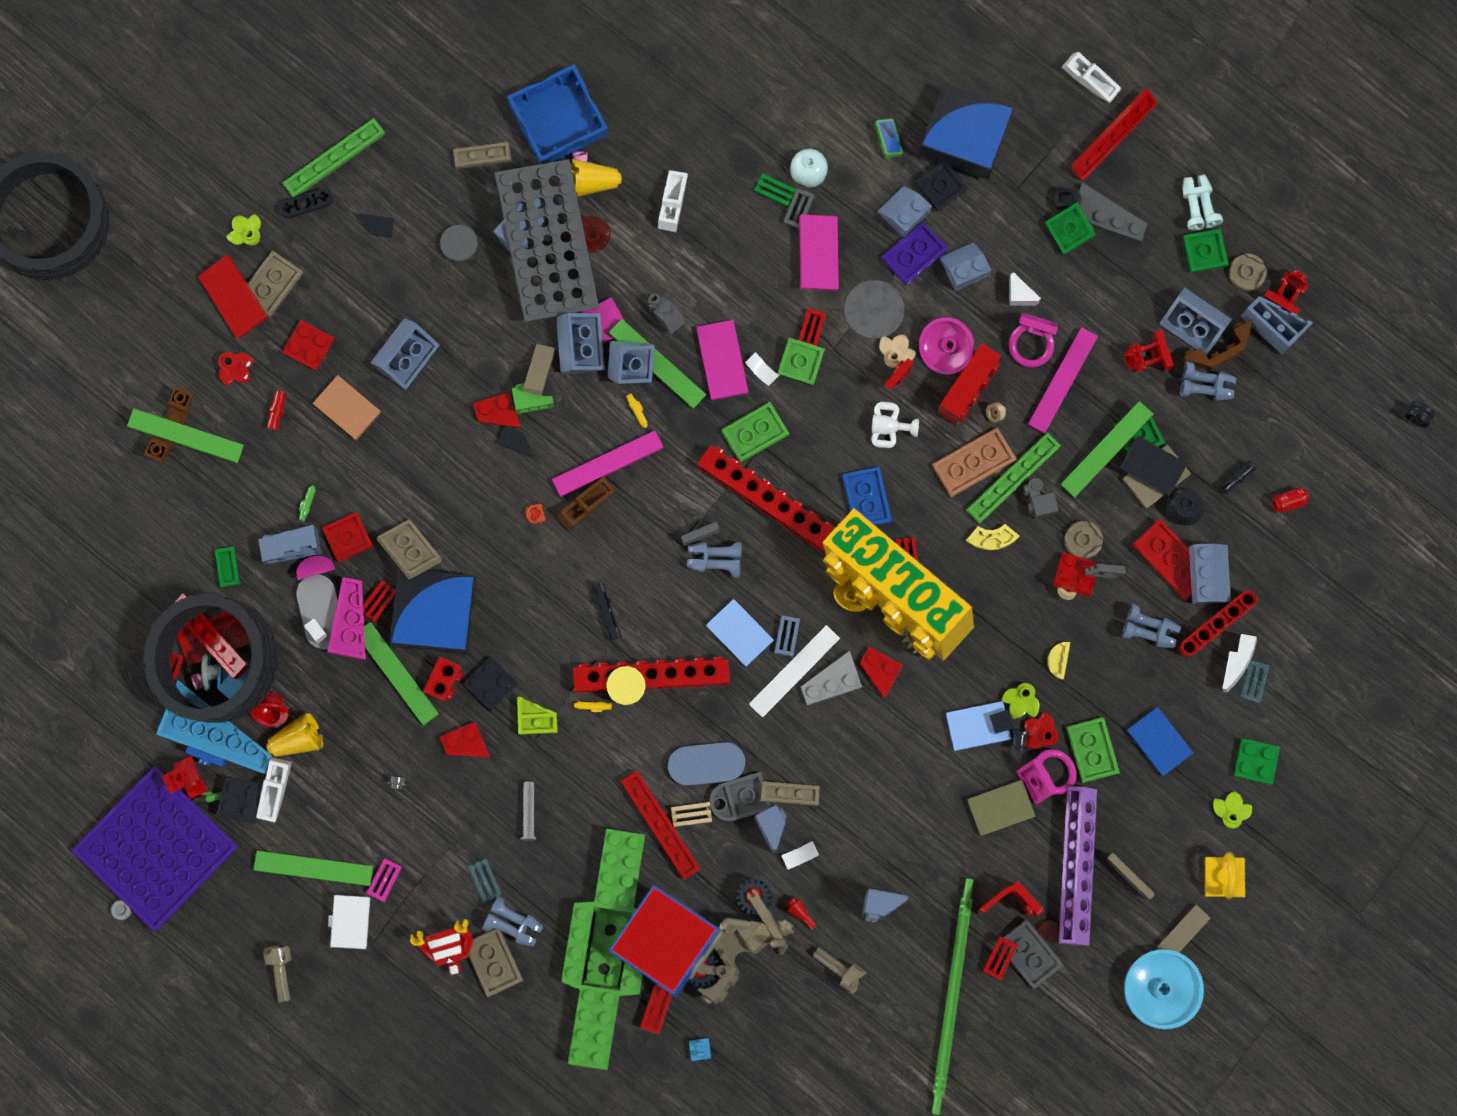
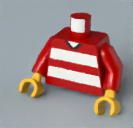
M464 919L463 925L457 920L454 929L426 936L425 939H423V933L418 931V938L411 935L410 942L418 946L437 966L448 964L450 975L462 972L459 960L468 958L474 939L467 927L468 920Z

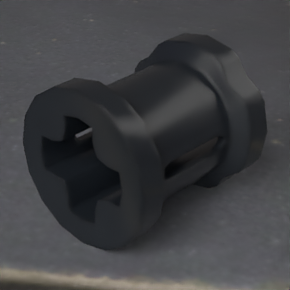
M1013 729L1014 738L1010 749L1027 751L1026 741L1030 732Z

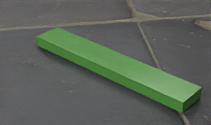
M373 118L285 180L283 185L293 198L301 195L385 135V132Z
M623 319L609 332L617 341L628 340L648 343ZM654 348L652 373L694 409L706 394Z
M1139 401L1063 481L1061 486L1075 498L1153 416V413Z
M134 408L127 428L238 464L244 447L242 444Z
M1047 432L984 492L966 512L980 524L1054 454L1061 445Z
M370 622L364 626L365 648L422 725H426L437 717L439 713Z
M257 851L254 871L370 886L373 866Z

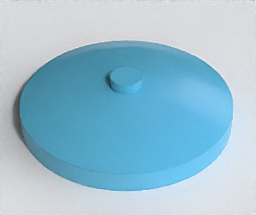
M1155 950L1144 954L1132 964L1125 978L1124 994L1129 1009L1142 1023L1157 1029H1172L1184 1025L1196 1015L1202 1004L1204 985L1199 970L1186 956L1172 950Z

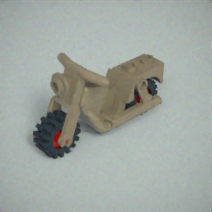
M759 879L746 880L744 885L741 884L740 890H737L738 896H736L739 907L746 914L758 915L764 923L732 918L725 919L718 927L721 931L706 955L699 960L693 974L689 978L690 983L699 987L698 991L702 993L701 998L709 1004L712 1001L716 1004L719 1001L722 1002L728 994L726 992L731 985H735L738 981L740 971L735 964L737 954L741 952L758 954L770 943L772 948L779 947L777 952L783 955L788 947L783 936L794 933L792 930L793 925L785 919L782 922L778 920V924L776 923L768 909L772 906L773 893L770 887ZM717 952L726 966L721 965L720 961L715 957Z

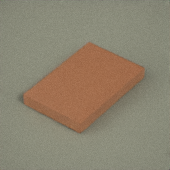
M338 375L313 402L315 407L355 440L364 433L381 413L378 408Z

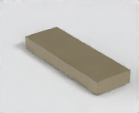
M509 142L453 149L456 169L511 161Z
M536 344L523 387L524 392L542 395L555 348Z
M762 781L760 802L819 806L820 786Z
M1114 853L1105 859L1147 901L1154 896V892Z
M1195 905L1156 948L1158 950H1172L1179 953L1210 920V917Z

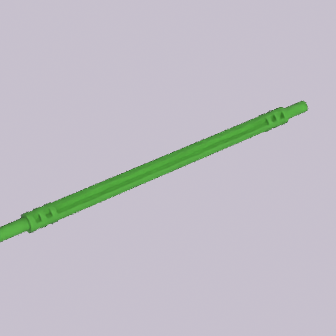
M966 879L964 895L960 902L933 1094L935 1095L932 1114L940 1115L942 1095H945L973 901L971 899L973 879Z

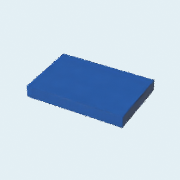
M880 466L842 474L850 512L856 509L875 526L892 523Z
M1158 707L1127 730L1162 777L1193 754L1192 750Z

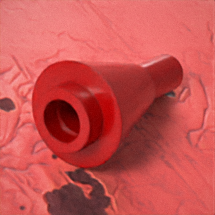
M793 897L786 903L787 908L785 911L804 921L811 930L817 925L809 916L800 897L797 899Z

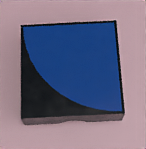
M944 82L918 155L941 164L957 167L966 173L989 180L1015 107Z
M399 568L390 638L391 647L412 650L431 649L443 653L469 655L472 629L471 614L475 603L477 585L476 576L424 571L409 580Z

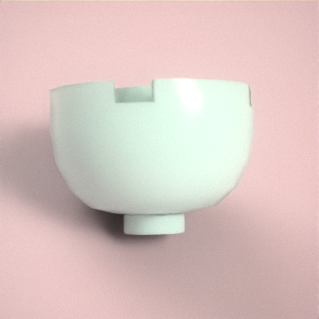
M804 149L798 152L792 159L790 167L791 176L794 181L808 188L821 184L828 170L825 157L814 149Z

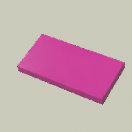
M800 215V289L837 291L839 289L837 216Z
M734 320L696 327L711 401L748 394Z

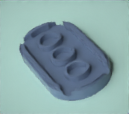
M727 742L681 747L672 753L668 761L670 776L674 781L684 786L732 781L738 778L745 768V756L738 746Z

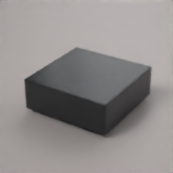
M1008 710L989 715L995 734L1014 729Z

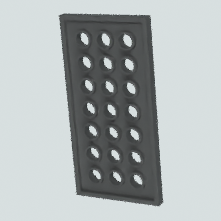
M570 160L495 172L524 322L556 317L566 313L598 309L599 305ZM549 178H558L559 185L557 187L551 186ZM531 181H539L541 188L539 190L532 189L530 186ZM515 183L520 184L522 192H513L512 185ZM554 196H561L563 203L555 205L553 203ZM542 199L545 205L543 208L538 209L535 207L534 201ZM523 202L526 205V210L524 212L517 211L516 203ZM558 214L566 216L567 221L565 224L557 222L556 217ZM540 217H545L548 220L547 227L539 226L538 219ZM523 220L530 224V228L526 231L522 230L519 226V223ZM563 232L570 235V241L567 243L562 242L560 239V235ZM543 236H549L552 239L550 246H545L542 243ZM525 239L532 240L534 244L532 249H526L523 246ZM566 251H571L574 254L572 261H567L564 258ZM548 254H552L556 258V262L552 265L548 264L545 260ZM528 258L536 259L537 266L535 268H530L527 265ZM571 269L578 273V277L575 280H571L568 277V271ZM551 273L559 275L558 283H552L549 280ZM533 276L540 278V286L535 287L531 284ZM572 289H580L581 297L574 298L571 294ZM556 291L563 294V300L560 302L553 299V293ZM536 295L544 297L545 302L543 305L535 303L534 298Z

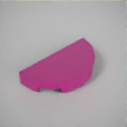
M312 556L299 564L297 578L301 580L335 570V566L326 557Z

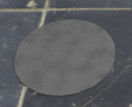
M879 280L865 281L855 286L848 294L844 305L845 318L849 326L863 337L872 339L886 337L900 326L904 317V302L899 292L892 285Z

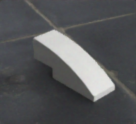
M1079 52L1073 53L1062 67L1080 84L1108 103L1111 102L1121 89L1095 63L1091 64Z
M669 170L658 229L677 231L688 174Z
M1241 634L1238 652L1230 651L1222 688L1223 692L1227 693L1245 672L1253 656L1257 637Z
M274 757L269 761L256 818L276 822L290 772L291 761Z

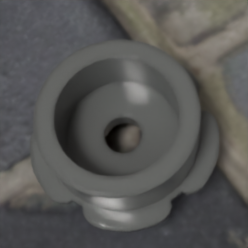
M390 776L389 781H387L390 784V788L402 789V786H406L404 784L405 778Z

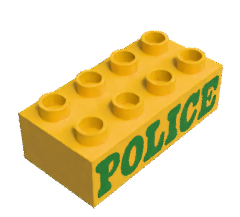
M853 509L823 541L826 553L823 562L828 567L826 573L840 586H843L847 581L852 583V587L857 591L854 596L870 611L878 605L886 616L883 621L895 633L901 635L905 630L911 633V637L915 640L912 644L913 647L926 659L930 660L935 654L944 661L974 628L972 607L856 509Z

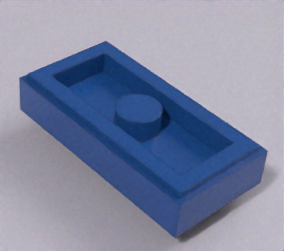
M191 746L185 752L190 756L198 758V762L209 766L211 763L225 769L227 764L226 760Z

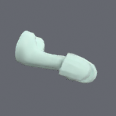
M1205 174L1198 176L1199 187H1194L1192 177L1184 178L1183 196L1185 199H1188L1191 211V219L1187 223L1190 230H1200L1204 226L1211 228L1223 222L1222 215L1213 211L1210 200V193L1213 190ZM1197 198H1201L1205 223L1200 214Z

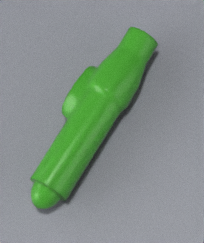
M314 485L308 488L305 500L301 501L299 507L300 521L305 522L316 491Z

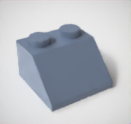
M903 186L877 213L904 238L930 213L932 206L919 193Z
M974 242L940 257V261L955 291L990 276L991 268L984 254Z
M628 340L610 341L608 379L617 384L652 382L655 345Z
M777 805L755 816V821L772 854L777 850L787 818L782 807L778 809Z

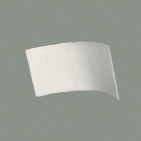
M756 352L745 362L753 373L768 386L779 376L765 364Z
M812 841L781 856L787 869H791L819 856Z

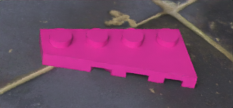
M343 577L327 653L366 660L362 581Z

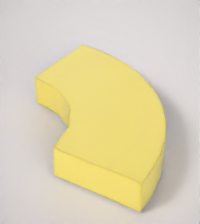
M1006 524L995 530H985L978 526L965 542L982 550H998L1015 542L1019 535Z

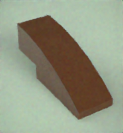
M602 477L576 497L570 505L560 511L557 518L570 532L598 509L616 490Z

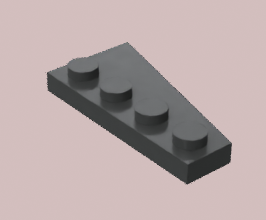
M1082 183L1079 190L1082 197L1080 206L1092 227L1141 243L1147 223Z

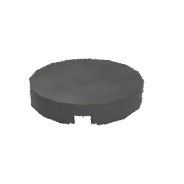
M460 224L453 225L445 230L442 234L440 245L445 257L454 262H465L475 255L478 248V240L472 229Z

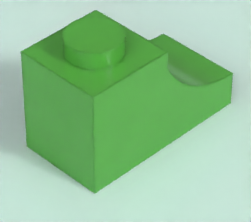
M525 383L515 386L516 388H512L517 414L554 407L552 396L524 392L523 387Z

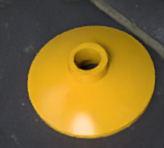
M847 581L843 586L839 584L835 586L834 598L841 607L852 612H861L867 609L854 596L857 591L852 587V583Z

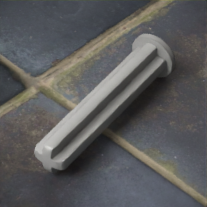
M524 782L523 837H521V840H536V837H534V782Z

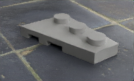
M850 651L801 686L807 706L862 688Z

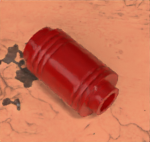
M1302 487L1276 495L1272 499L1273 507L1277 513L1280 512L1281 514L1307 505L1309 494Z

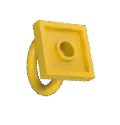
M1227 852L1224 857H1205V897L1244 898L1245 858H1234L1231 852Z

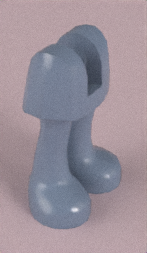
M1186 361L1182 374L1183 381L1180 387L1181 396L1197 393L1212 395L1213 399L1217 401L1234 399L1235 391L1223 388V385H1236V377L1222 371L1218 374L1200 372L1195 370L1194 363ZM1189 380L1213 383L1214 387L1195 384Z
M706 542L688 546V553L702 555V560L688 559L687 568L698 572H704L706 569H723L730 571L732 577L740 578L741 562L735 559H741L742 542H736L730 547H708ZM708 556L731 557L734 560L708 559Z
M1133 603L1126 618L1127 622L1123 628L1122 638L1130 639L1135 636L1152 640L1157 647H1176L1177 640L1165 636L1166 632L1179 634L1181 629L1179 625L1167 618H1164L1162 621L1145 616L1140 612V607L1137 604ZM1133 623H1138L1158 629L1157 633L1140 628L1134 625Z
M498 896L490 912L505 917L519 924L520 927L518 929L489 913L482 930L498 929L516 938L515 943L533 947L537 940L524 933L527 927L541 933L543 925L531 915L524 917L505 906L504 899Z

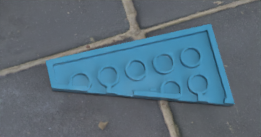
M177 680V688L191 704L201 709L212 708ZM166 709L156 733L158 736L188 747H194L265 775L268 770L269 761L273 758L272 755L228 721L225 723L194 721L180 717Z

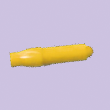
M632 394L627 395L629 405L640 425L646 428L648 422L642 413L643 408L640 402L636 401Z
M577 702L574 703V707L591 710V712H602V710H612V703Z

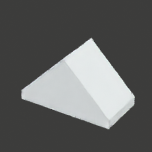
M1013 272L1009 278V306H1036L1041 298Z

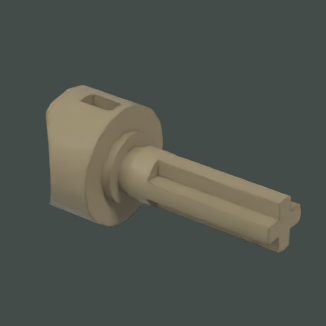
M278 945L267 947L264 949L265 965L273 966L278 1002L288 1001L290 997L284 964L291 961L290 949L288 946L279 947Z
M820 947L813 954L815 959L842 977L840 986L851 994L858 990L859 978L867 974L865 970L856 964L848 969Z

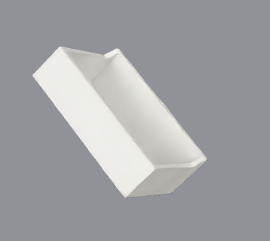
M334 895L333 916H329L328 927H332V948L366 949L370 897Z

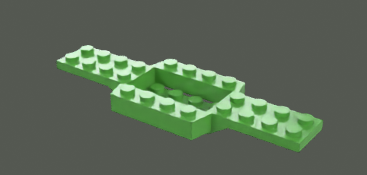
M606 829L595 902L574 903L562 982L579 989L580 994L568 1064L608 1070L619 997L640 995L643 974L627 963H624L621 988H619L622 960L613 955L609 949L628 923L629 918L637 910L634 908L645 840V835ZM595 910L596 918L587 967L586 980L582 983L593 919V912ZM609 924L616 927V933L612 936L605 933V927ZM602 963L610 966V971L606 975L599 973L598 968Z

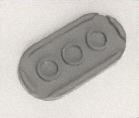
M318 574L304 578L297 588V600L303 625L314 618L328 636L317 644L304 627L308 641L318 649L328 650L338 598L333 583L327 577Z

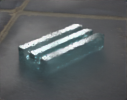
M1250 661L1241 694L1242 699H1248L1256 703L1261 702L1270 665ZM1253 666H1256L1250 694L1246 695ZM1260 668H1264L1257 697H1254Z
M487 859L468 866L484 903L502 895ZM484 864L497 892L495 894L492 893L481 867ZM475 868H478L479 873L488 891V897H486L484 894V891L475 873Z

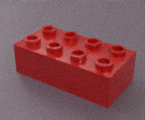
M981 343L940 404L937 414L954 425H957L959 421L963 422L970 410L968 407L975 405L980 395L979 391L983 392L991 379L989 376H994L999 369L1001 355Z

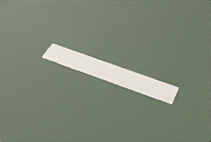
M826 625L749 705L761 717H764L840 638Z

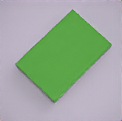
M771 402L721 430L740 463L789 436L788 430Z
M1104 717L1066 727L1082 783L1120 773Z

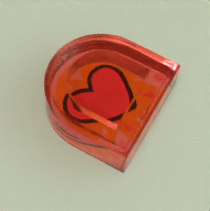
M542 502L531 504L527 507L525 516L530 523L538 524L547 521Z
M1048 920L1041 924L1038 933L1043 939L1056 943L1060 929L1056 922Z

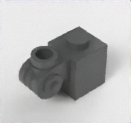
M658 294L649 296V301L647 302L649 311L655 313L660 324L669 333L672 334L685 323L679 309L668 299L665 300L664 297Z
M1038 478L1031 479L1027 485L1023 486L1025 497L1029 496L1030 499L1028 510L1030 515L1034 516V520L1056 515L1059 511L1054 493L1045 495L1040 493L1043 488V482Z

